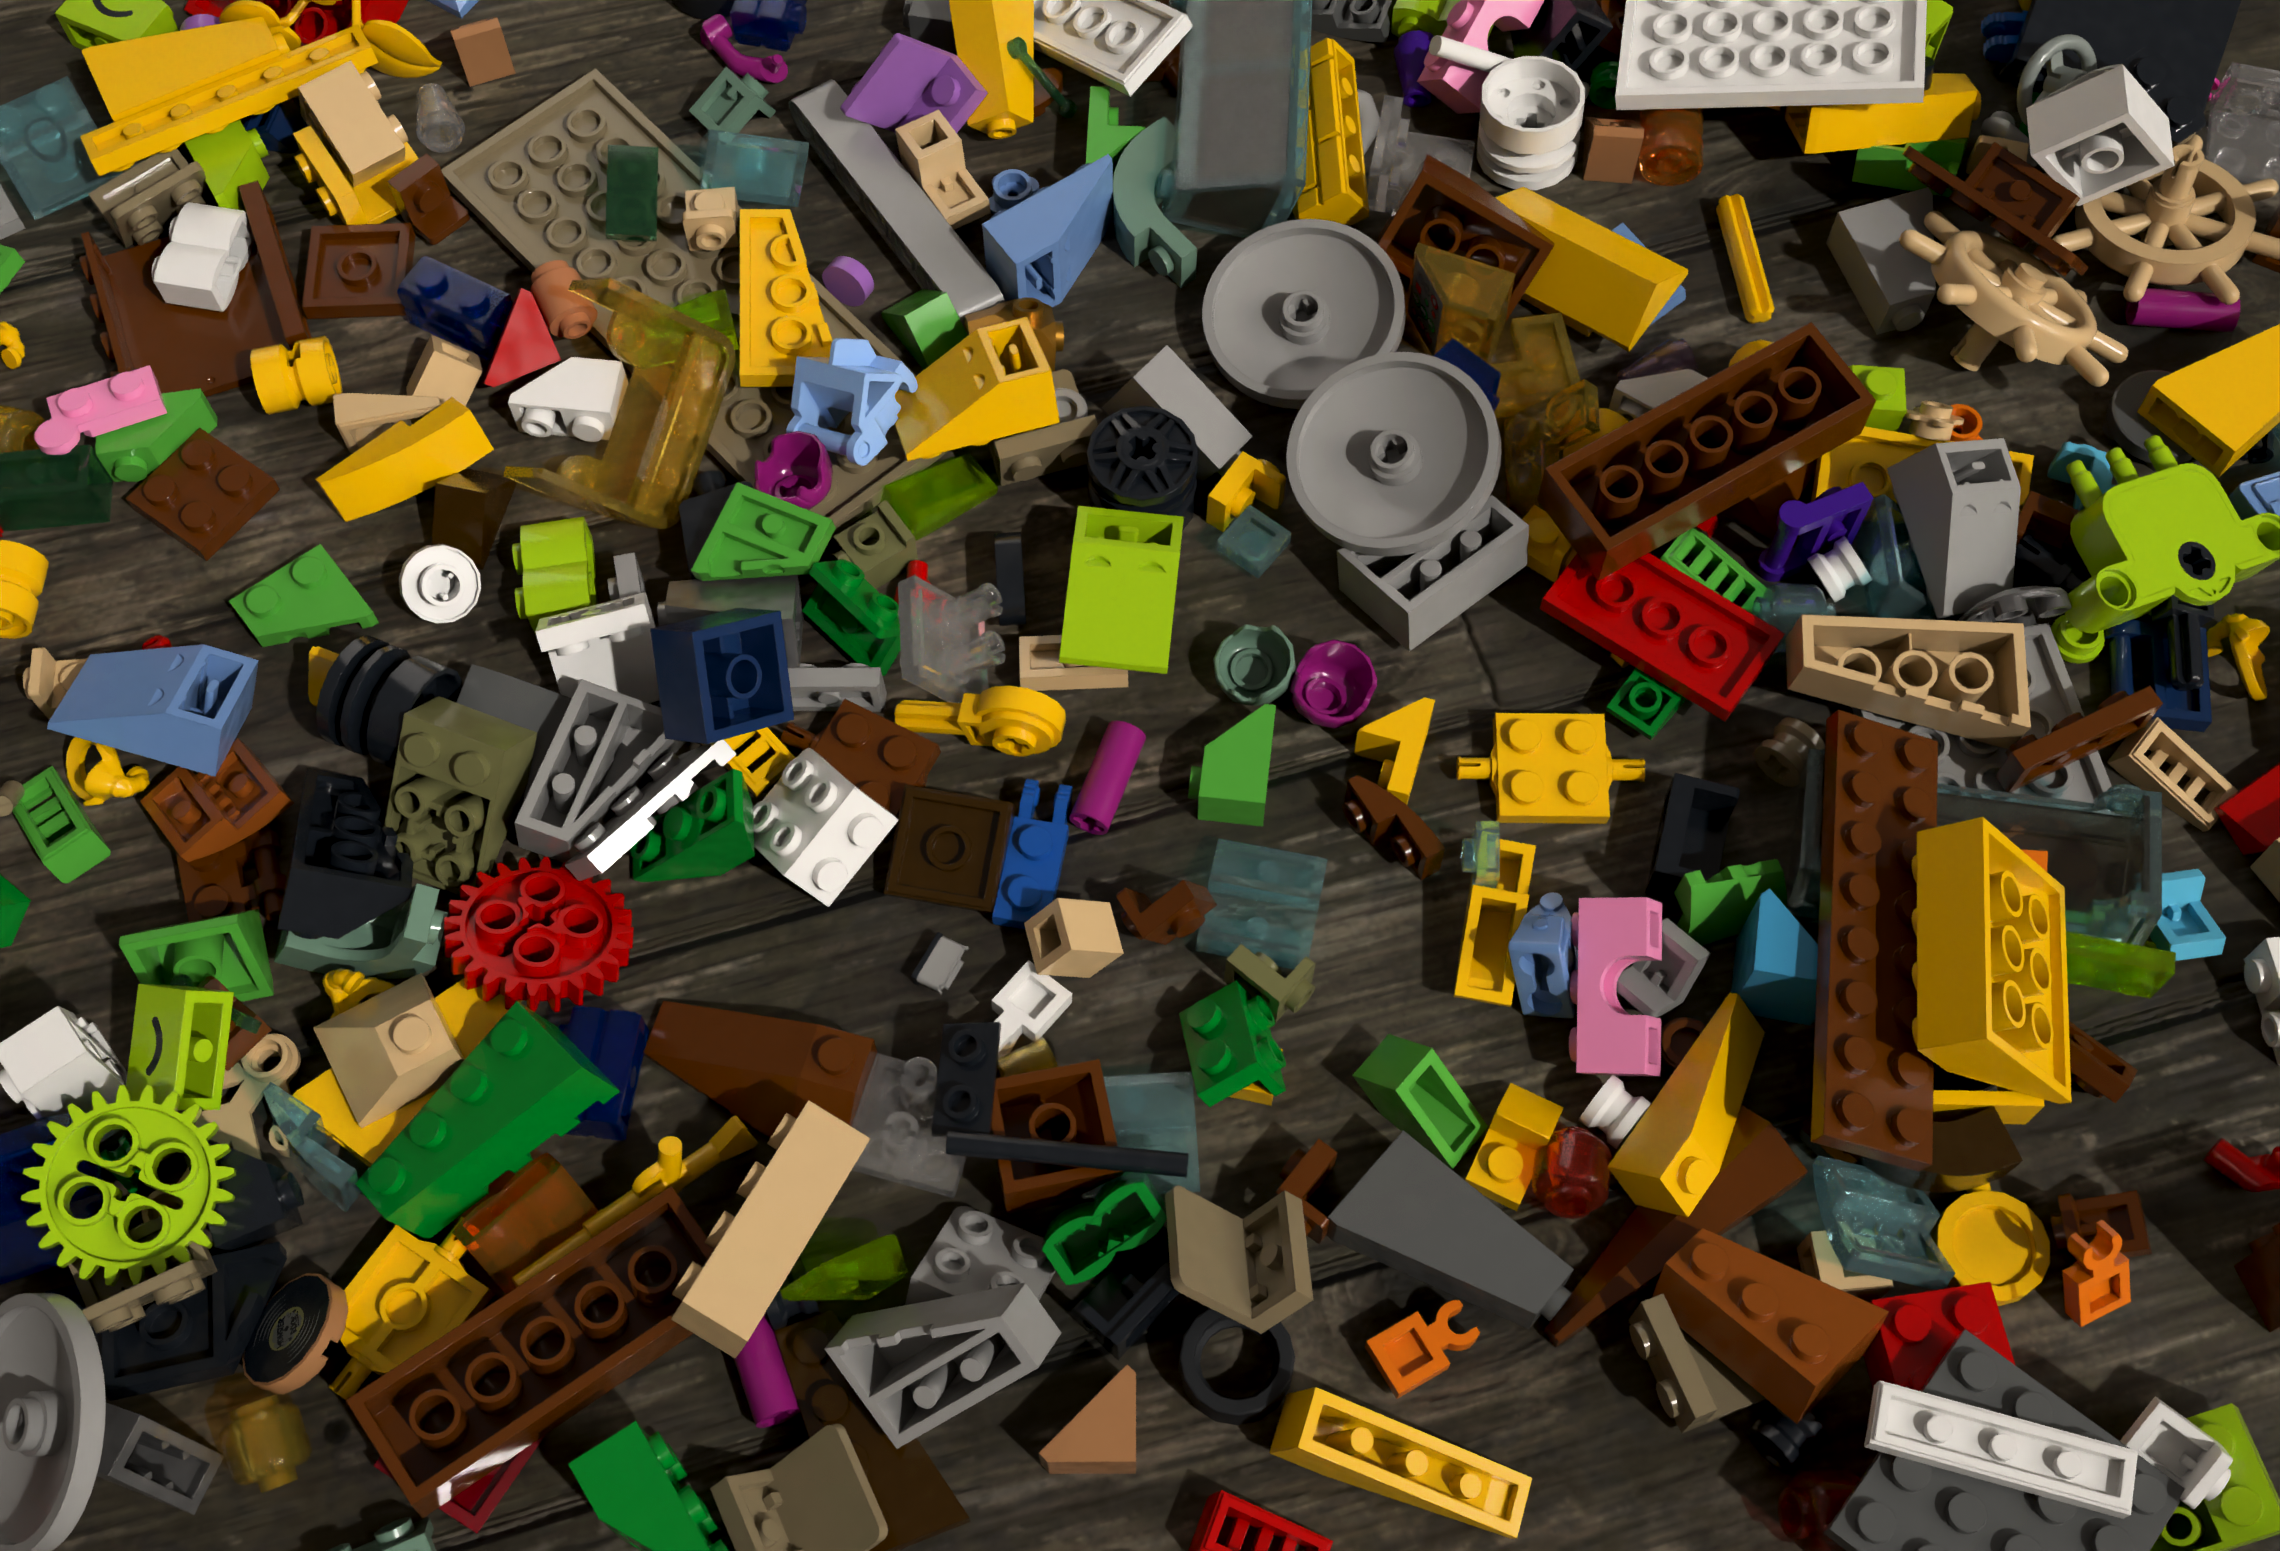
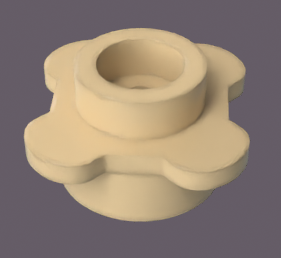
M1922 401L1920 407H1915L1914 410H1907L1904 416L1911 419L1908 430L1911 434L1938 441H1949L1954 425H1963L1964 418L1951 415L1952 406L1935 401Z

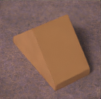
M496 16L450 29L470 87L516 74Z
M1585 117L1583 180L1631 184L1645 129L1634 120Z
M1128 1364L1039 1452L1041 1466L1049 1474H1136V1372Z

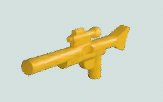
M736 1115L731 1117L708 1143L683 1160L681 1140L674 1136L662 1138L658 1143V1161L644 1170L635 1179L629 1192L583 1222V1229L511 1277L516 1287L520 1286L670 1186L678 1193L682 1188L720 1162L754 1148L758 1142Z

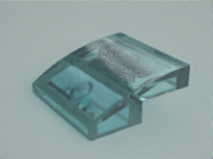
M1218 839L1208 883V891L1217 903V906L1204 915L1205 922L1198 931L1196 951L1229 957L1242 944L1254 954L1256 952L1264 953L1279 967L1295 969L1306 956L1308 958L1310 956L1328 859Z
M1192 1071L1103 1076L1118 1146L1189 1153L1187 1178L1155 1174L1146 1175L1159 1194H1166L1177 1185L1191 1192H1200ZM1106 1183L1082 1194V1199L1095 1198Z
M270 1082L263 1090L273 1124L287 1153L314 1187L327 1199L347 1212L361 1194L360 1189L355 1185L358 1181L356 1169L323 1147L327 1143L321 1115Z
M1818 1155L1813 1163L1817 1202L1827 1236L1844 1270L1935 1290L1945 1289L1955 1275V1272L1929 1235L1941 1215L1925 1192L1891 1182L1865 1166Z

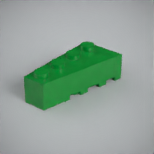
M516 1001L355 1185L384 1219L429 1240L489 1194L488 1185L506 1171L513 1173L519 1171L533 1160L530 1154L531 1151L553 1134L561 1137L580 1123L579 1114L596 1101L605 1104L617 1095L620 1090L557 1026Z

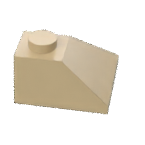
M422 973L313 1027L356 1121L361 1128L439 1089L465 1060Z

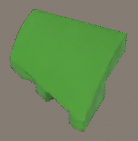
M1969 137L1892 146L1879 145L1858 149L1852 182L1908 191L1927 188L1926 185L1907 171L1912 165V162L1903 155L1908 146H1911L1958 177ZM1947 188L1942 196L1949 197L1953 191ZM1930 189L1933 195H1939L1938 193Z
M1778 859L1760 861L1745 866L1741 864L1727 866L1706 881L1700 870L1684 874L1674 892L1683 912L1677 926L1703 946L1739 934L1760 894L1769 888L1786 907L1787 891L1785 877Z

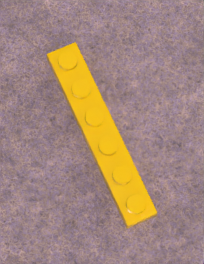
M357 24L81 135L80 138L99 176L109 172H121L133 166L136 161L158 152H171L177 149L183 142L205 133L214 134L220 132L230 123L244 117L264 114L270 111L276 104L299 96L298 87L350 60L359 74L364 72L367 67L377 64L378 61L370 43Z

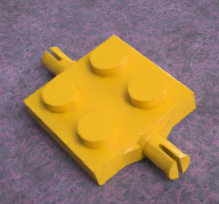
M1495 713L1493 719L1494 746L1490 757L1471 758L1458 756L1456 762L1457 780L1489 779L1490 786L1496 797L1497 823L1607 824L1610 818L1609 788L1612 781L1643 782L1645 779L1644 758L1612 759L1606 744L1604 714Z
M460 1217L455 1227L438 1246L435 1243L418 1240L400 1226L395 1225L344 1290L348 1314L345 1330L339 1340L352 1358L328 1388L345 1400L357 1392L372 1371L377 1375L383 1376L486 1307L495 1294L488 1287L470 1276L459 1261L476 1237L481 1234L482 1231L471 1222L469 1223L467 1219Z

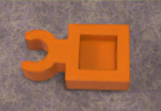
M2104 1220L2096 1222L2097 1233L2089 1244L2077 1233L2070 1235L2067 1243L2068 1251L2077 1261L2072 1266L2062 1270L2065 1313L2080 1327L2131 1302L2129 1259L2120 1252L2122 1247L2121 1236Z
M1452 1300L1445 1303L1439 1309L1434 1322L1428 1326L1417 1311L1366 1341L1365 1349L1396 1399L1449 1368L1451 1363L1444 1354V1350L1463 1351L1470 1348L1476 1342L1480 1334L1477 1327L1470 1329L1464 1334H1456L1448 1326V1319L1456 1316L1462 1310L1463 1304L1460 1300Z

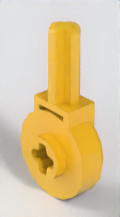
M1010 685L994 686L983 690L981 694L964 693L961 703L903 700L900 704L896 705L894 711L895 723L912 732L965 735L971 745L993 746L1002 753L1019 757L1040 754L1057 746L1062 739L1066 722L1065 709L1056 700L1028 688Z

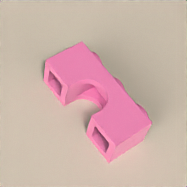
M1461 0L1449 12L1447 17L1448 25L1442 36L1489 51L1487 38L1492 24L1502 32L1529 29L1545 0ZM1428 51L1424 59L1425 67L1417 82L1457 114L1480 112L1482 84L1489 73L1434 56Z
M1648 897L1579 898V912H1574L1571 918L1572 943L1575 947H1578V970H1573L1570 977V997L1573 1004H1577V1027H1573L1570 1031L1569 1054L1571 1060L1576 1062V1073L1661 1077V1018L1629 1014L1619 1003L1616 988L1621 973L1629 965L1638 961H1662V903Z

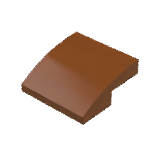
M238 738L233 742L215 777L200 772L195 775L189 769L177 767L140 800L180 857L187 862L209 856L242 841L266 826L294 804L253 751Z

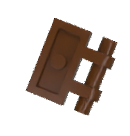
M271 823L248 836L244 841L194 861H185L176 851L189 922L255 910L262 907L265 909L267 920L279 921L287 876L280 872L277 856L282 852L279 834L276 831H272ZM255 864L258 879L253 884L246 886L243 867Z

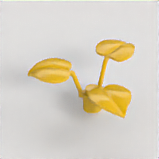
M241 0L226 6L219 17V22L221 24L263 16L271 34L281 32L290 51L301 47V40L289 27L294 24L308 3L312 1L321 5H333L336 1L342 0H298L290 13L282 18H279L272 8L262 2ZM351 0L352 26L357 24L360 26L378 61L377 64L371 66L372 68L384 74L400 78H418L432 74L440 69L443 62L434 58L423 43L405 28L385 20H370L363 24L361 20V0Z

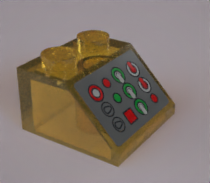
M1418 242L1414 252L1406 313L1429 354L1453 364L1471 377L1484 380L1503 335L1516 274Z

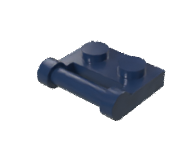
M2130 620L2105 629L2104 645L2109 647L2111 696L2124 690L2128 695L2134 693L2132 645L2145 646L2147 687L2151 686L2163 702L2151 719L2158 717L2170 729L2204 732L2212 723L2206 628L2200 627L2204 683L2197 690L2187 691L2175 690L2170 681L2167 625Z

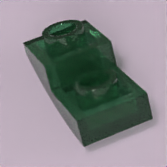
M608 145L606 239L657 241L659 147Z

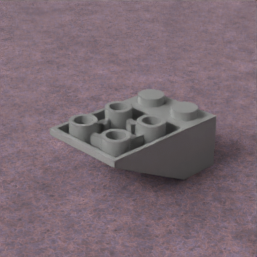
M2004 438L1935 443L1887 468L1893 485L1894 498L1900 506L1910 536V545L1916 554L1926 584L1927 596L1934 607L1937 618L1963 615L1977 603L1999 592L2013 588L2021 486Z

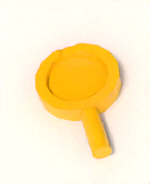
M1990 1183L1966 1190L1967 1194L1960 1196L1939 1215L1931 1232V1255L1937 1271L1951 1288L1991 1282L1998 1306L2018 1302L2042 1282L2050 1265V1241L2041 1220L2025 1203L2006 1193L1991 1191Z

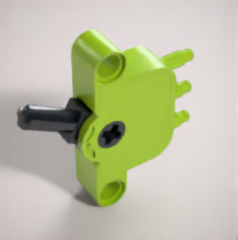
M2153 435L2144 441V446L2149 453L2148 458L2156 470L2155 473L2139 477L2131 460L2126 458L2119 447L2113 448L2106 453L2105 458L2118 485L2112 487L2104 494L2082 461L2075 460L2066 466V471L2071 478L2070 483L2084 506V509L2074 516L2071 522L2070 534L2074 546L2087 567L2091 578L2068 593L2072 608L2065 612L2066 618L2079 631L2096 633L2149 614L2152 622L2167 625L2170 681L2173 688L2177 691L2201 688L2204 679L2200 627L2214 619V603L2230 593L2234 583L2254 576L2280 559V516L2269 512L2241 520L2216 477L2203 466L2185 463L2178 465L2171 450L2158 435Z

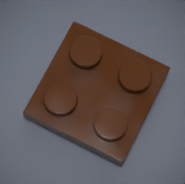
M411 223L311 226L302 309L307 319L408 315L416 236Z
M199 428L126 497V500L133 510L205 561H208L280 488L275 479Z

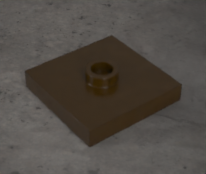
M905 785L884 894L891 897L993 914L1010 838L1015 804Z

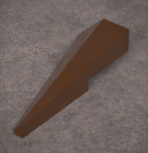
M1741 1105L1720 1171L1690 1216L1684 1217L1637 1206L1574 1289L1562 1308L1544 1329L1545 1334L1556 1348L1658 1281L1664 1264L1702 1228L1717 1235H1723L1796 1187L1808 1170L1771 1122Z

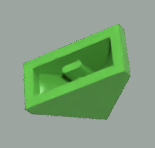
M922 289L881 312L882 319L923 370L968 336L947 292Z

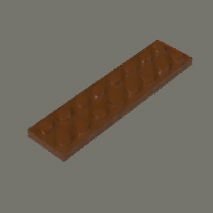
M1837 710L1826 719L1811 1142L1919 1172L1932 1166L1934 1062L1917 1050L1912 1034V1023L1914 1018L1917 1017V991L1912 979V967L1917 962V936L1912 926V912L1917 908V883L1912 873V859L1917 855V832L1937 827L1938 741Z

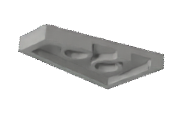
M720 740L702 745L678 756L671 751L661 757L647 771L652 779L641 790L635 786L624 793L611 806L615 815L604 826L600 822L596 823L574 842V846L579 851L564 864L565 867L578 881L602 874L654 828L657 821L651 814L655 811L658 814H663L677 803L687 799L698 789L691 779L697 774L716 766L723 767L736 755L734 750L725 740Z

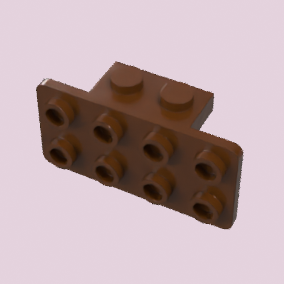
M1994 142L1965 182L1911 146H1908L1904 151L1903 155L1912 162L1907 171L1915 176L1917 180L1941 196L1947 188L1952 190L1953 192L1948 198L1980 222H1983L1988 215L1993 217L1994 220L1990 226L2024 250L2029 242L2037 247L2032 254L2060 275L2066 277L2070 270H2073L2083 276L2089 268L2078 256L2051 239L2078 203L2080 197L2004 147Z

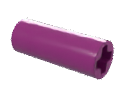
M2147 288L2140 301L2126 302L2125 315L2128 325L2232 332L2237 326L2241 305L2240 298L2232 305H2225L2211 292Z
M1115 720L1109 722L1069 816L1070 821L1079 829L1096 835L1107 834L1146 741V735L1138 727L1124 721Z
M765 1312L746 1345L738 1356L734 1358L757 1428H767L783 1423L800 1412L767 1312Z

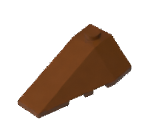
M669 1001L662 1002L643 1052L648 1059L698 1093H704L726 1108L732 1116L736 1115L744 1124L748 1123L768 1138H771L786 1113L797 1119L808 1100L857 1130L880 1065L875 1041L872 1038L820 1024Z

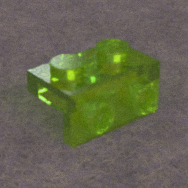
M2066 925L2067 978L2069 984L2084 985L2130 996L2151 998L2175 974L2176 953L2157 949L2156 944L2151 941Z

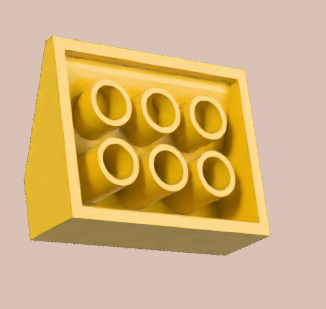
M1984 817L1918 831L1917 855L1912 859V873L1917 883V908L1912 912V926L1917 936V962L1912 967V979L1917 991V1017L1914 1018L1912 1023V1034L1917 1050L1947 1072L2058 1104L2072 1103L2065 887Z

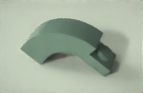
M1164 116L1131 140L1118 160L1113 176V225L1117 242L1134 268L1149 258L1159 274L1162 276L1168 275L1180 288H1183L1196 279L1197 248L1163 215L1158 206L1170 193L1194 178L1195 146Z
M416 883L411 890L409 900L339 939L328 937L306 939L293 934L291 931L282 930L274 962L322 974L339 968L360 971L365 975L364 979L368 977L398 979L416 976L420 973L423 974L436 965L444 931V918L448 915L447 912L435 909L440 889Z

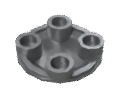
M2048 586L2018 587L2004 590L1977 603L1963 614L1959 621L2024 623V627L2037 625L2036 619L2061 615L2070 610L2072 606L2067 591L2062 588Z

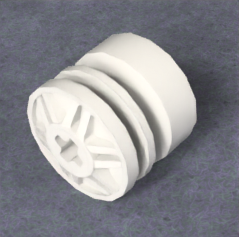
M1544 56L1514 58L1504 61L1490 71L1482 84L1477 160L1483 172L1496 183L1515 190L1521 187L1529 190H1539L1556 185L1570 174L1577 162L1580 127L1582 125L1585 103V87L1575 71L1563 62Z

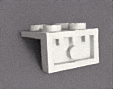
M646 592L539 619L535 633L541 652L548 651L561 695L572 698L580 680L583 679L647 703L660 700L650 629L656 626Z

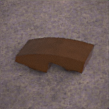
M1358 775L1349 779L1342 808L1351 828L1356 833L1363 831L1372 846L1392 837L1390 842L1397 859L1404 867L1411 865L1420 880L1440 871L1445 847L1426 823L1405 803L1377 784Z

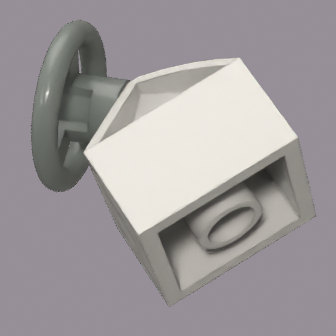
M2073 34L2059 35L2050 39L2032 55L2022 72L2017 89V108L2021 120L2028 127L2030 155L2053 180L2080 197L2076 204L2078 207L2175 166L2169 118L2123 64H2115L2097 69L2096 56L2091 45L2082 37ZM2062 50H2072L2079 56L2081 70L2064 66ZM2046 63L2047 77L2043 84V91L2033 104L2034 84L2040 70Z

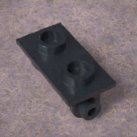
M1000 1022L943 1024L931 1133L933 1137L947 1136L948 1130L983 1134L991 1133L1001 1032Z

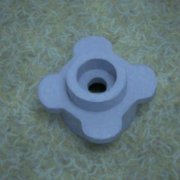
M1008 169L994 176L992 179L993 196L989 198L991 213L995 214L1001 210H1008L1031 197L1039 190L1038 181L1017 169Z

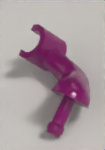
M715 14L703 22L700 31L701 43L708 50L713 49L735 74L744 77L748 72L756 80L773 84L782 82L787 77L788 67L781 55L775 54L765 58L746 56L737 51L728 40L732 37V30L723 15Z

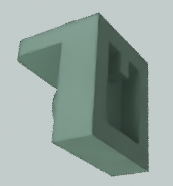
M727 67L723 69L689 109L726 146L729 145L758 110L769 118L776 112L764 100L769 91L748 72L741 79Z

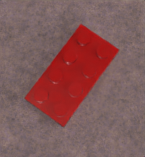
M1647 553L1599 581L1580 556L1576 554L1543 597L1540 606L1542 611L1724 722L1777 650L1785 635L1782 631L1651 553Z

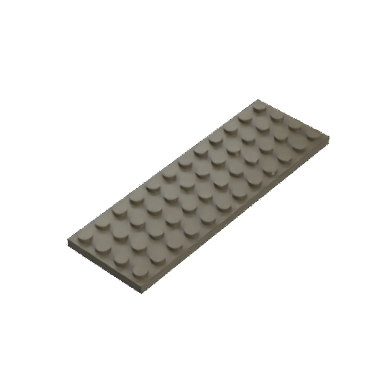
M595 68L442 168L441 171L447 187L532 273L542 264L553 260L566 261L569 267L576 269L598 312L597 319L592 324L590 332L619 361H622L623 365L738 482H750L755 489L756 460L763 462L770 456L772 439L786 433V428L795 415L791 409L793 387H740V209L742 208L738 205L739 247L721 248L715 251H690L682 222V213L686 211L685 191L720 187ZM810 274L832 341L835 338L866 339L876 355L901 361ZM908 368L914 376H917L910 368ZM852 412L846 415L837 428L828 427L827 429L852 435L855 432L851 425ZM894 425L889 428L885 436L888 444L867 465L861 466L851 463L847 456L827 451L833 468L831 489L827 496L809 511L833 520L836 529L831 537L832 539L949 451L943 452L934 458H919L907 461Z

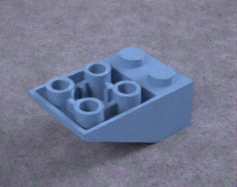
M1109 154L1093 163L1080 166L1073 174L1051 186L1040 188L1028 199L1008 210L1005 209L995 213L988 221L982 223L986 271L999 287L1005 302L1029 297L1038 299L1053 308L1063 301L1113 224V162Z
M205 644L90 654L50 718L47 729L215 777L252 709L259 660Z

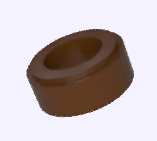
M1682 1017L1670 1021L1661 1030V1067L1671 1075L1706 1027L1705 1024L1693 1018Z

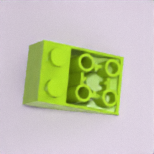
M1078 506L1059 663L1167 674L1183 516Z
M2230 1403L2186 1418L2218 1441L2233 1458V1462L2228 1468L2231 1470V1476L2225 1488L2213 1500L2207 1501L2203 1499L2195 1509L2190 1508L2181 1501L2150 1551H2228L2280 1534V1499L2239 1408Z

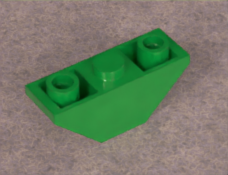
M731 769L695 791L683 802L677 803L665 813L654 816V819L657 821L654 828L630 848V853L633 857V880L639 882L721 876L754 857L753 804L742 771Z

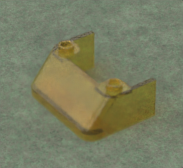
M613 278L572 280L569 291L613 312L606 333L608 347L619 360L634 366L602 461L588 455H573L566 458L560 464L556 473L545 468L506 466L503 476L575 507L648 528L666 529L672 527L681 519L679 504L690 496L693 481L699 470L736 360L734 346L723 333Z

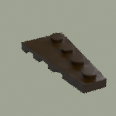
M832 1309L774 1331L809 1438L827 1425H843L888 1526V1533L882 1542L869 1551H898L971 1522L969 1516L918 1439L915 1438L896 1449L824 1348L843 1327Z

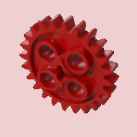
M545 856L541 860L539 867L531 868L525 857L519 859L518 870L511 871L501 862L497 863V877L493 878L483 872L476 873V887L463 884L460 887V900H450L449 917L444 918L445 957L451 958V972L453 975L464 974V988L467 990L483 985V1001L485 1002L494 999L499 994L505 996L506 1010H509L516 1001L525 1000L527 1001V1008L534 1012L537 1010L540 1001H548L552 1010L559 1012L561 999L566 997L577 1006H582L584 990H588L597 996L603 995L604 980L616 983L619 980V968L629 964V953L633 947L634 927H631V909H624V894H611L610 879L593 883V877L578 881L565 867V863L559 869H554L551 867L549 857Z

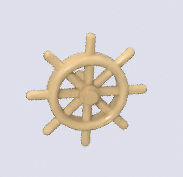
M2195 134L2185 144L2173 147L2175 166L2126 186L2134 197L2112 192L2079 207L2076 205L2075 225L2077 230L2056 235L2051 239L2071 252L2087 248L2100 262L2114 271L2127 276L2128 280L2124 287L2123 295L2129 302L2140 301L2149 283L2184 286L2205 282L2220 302L2225 305H2232L2239 299L2240 292L2225 272L2230 270L2239 261L2245 250L2280 260V238L2254 231L2256 211L2253 203L2275 196L2279 190V185L2272 178L2242 185L2228 171L2204 159V154L2201 151L2203 140L2199 135ZM2105 210L2126 217L2110 220ZM2218 212L2224 223L2202 216ZM2138 234V236L2141 238V241H2142V242H2140V241H2138V240H2136V239H2134V238H2132V237H2130V236H2131V235ZM2195 236L2214 241L2215 243L2203 247ZM2170 245H2174L2177 248V250L2164 248Z
M1938 211L1927 213L1924 218V225L1944 245L1916 230L1908 229L1901 233L1899 238L1900 245L1905 250L1931 263L1932 274L1940 286L1937 291L1939 302L1945 305H1956L1975 322L1957 346L1953 347L1950 352L1951 356H1954L1953 359L1970 371H1977L1981 363L2000 340L2015 349L2016 356L2021 362L2028 363L2039 359L2057 365L2070 364L2088 383L2095 387H2101L2108 382L2109 372L2086 349L2112 363L2118 364L2126 360L2128 356L2127 347L2097 330L2095 317L2087 305L2086 293L2082 290L2074 289L2046 264L2013 245L2012 242L2003 236L1996 237L1971 230L1960 231Z

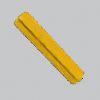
M1740 194L1724 195L1718 201L1719 204L1716 207V212L1744 315L1749 323H1765L1771 319V314L1775 308L1745 200Z

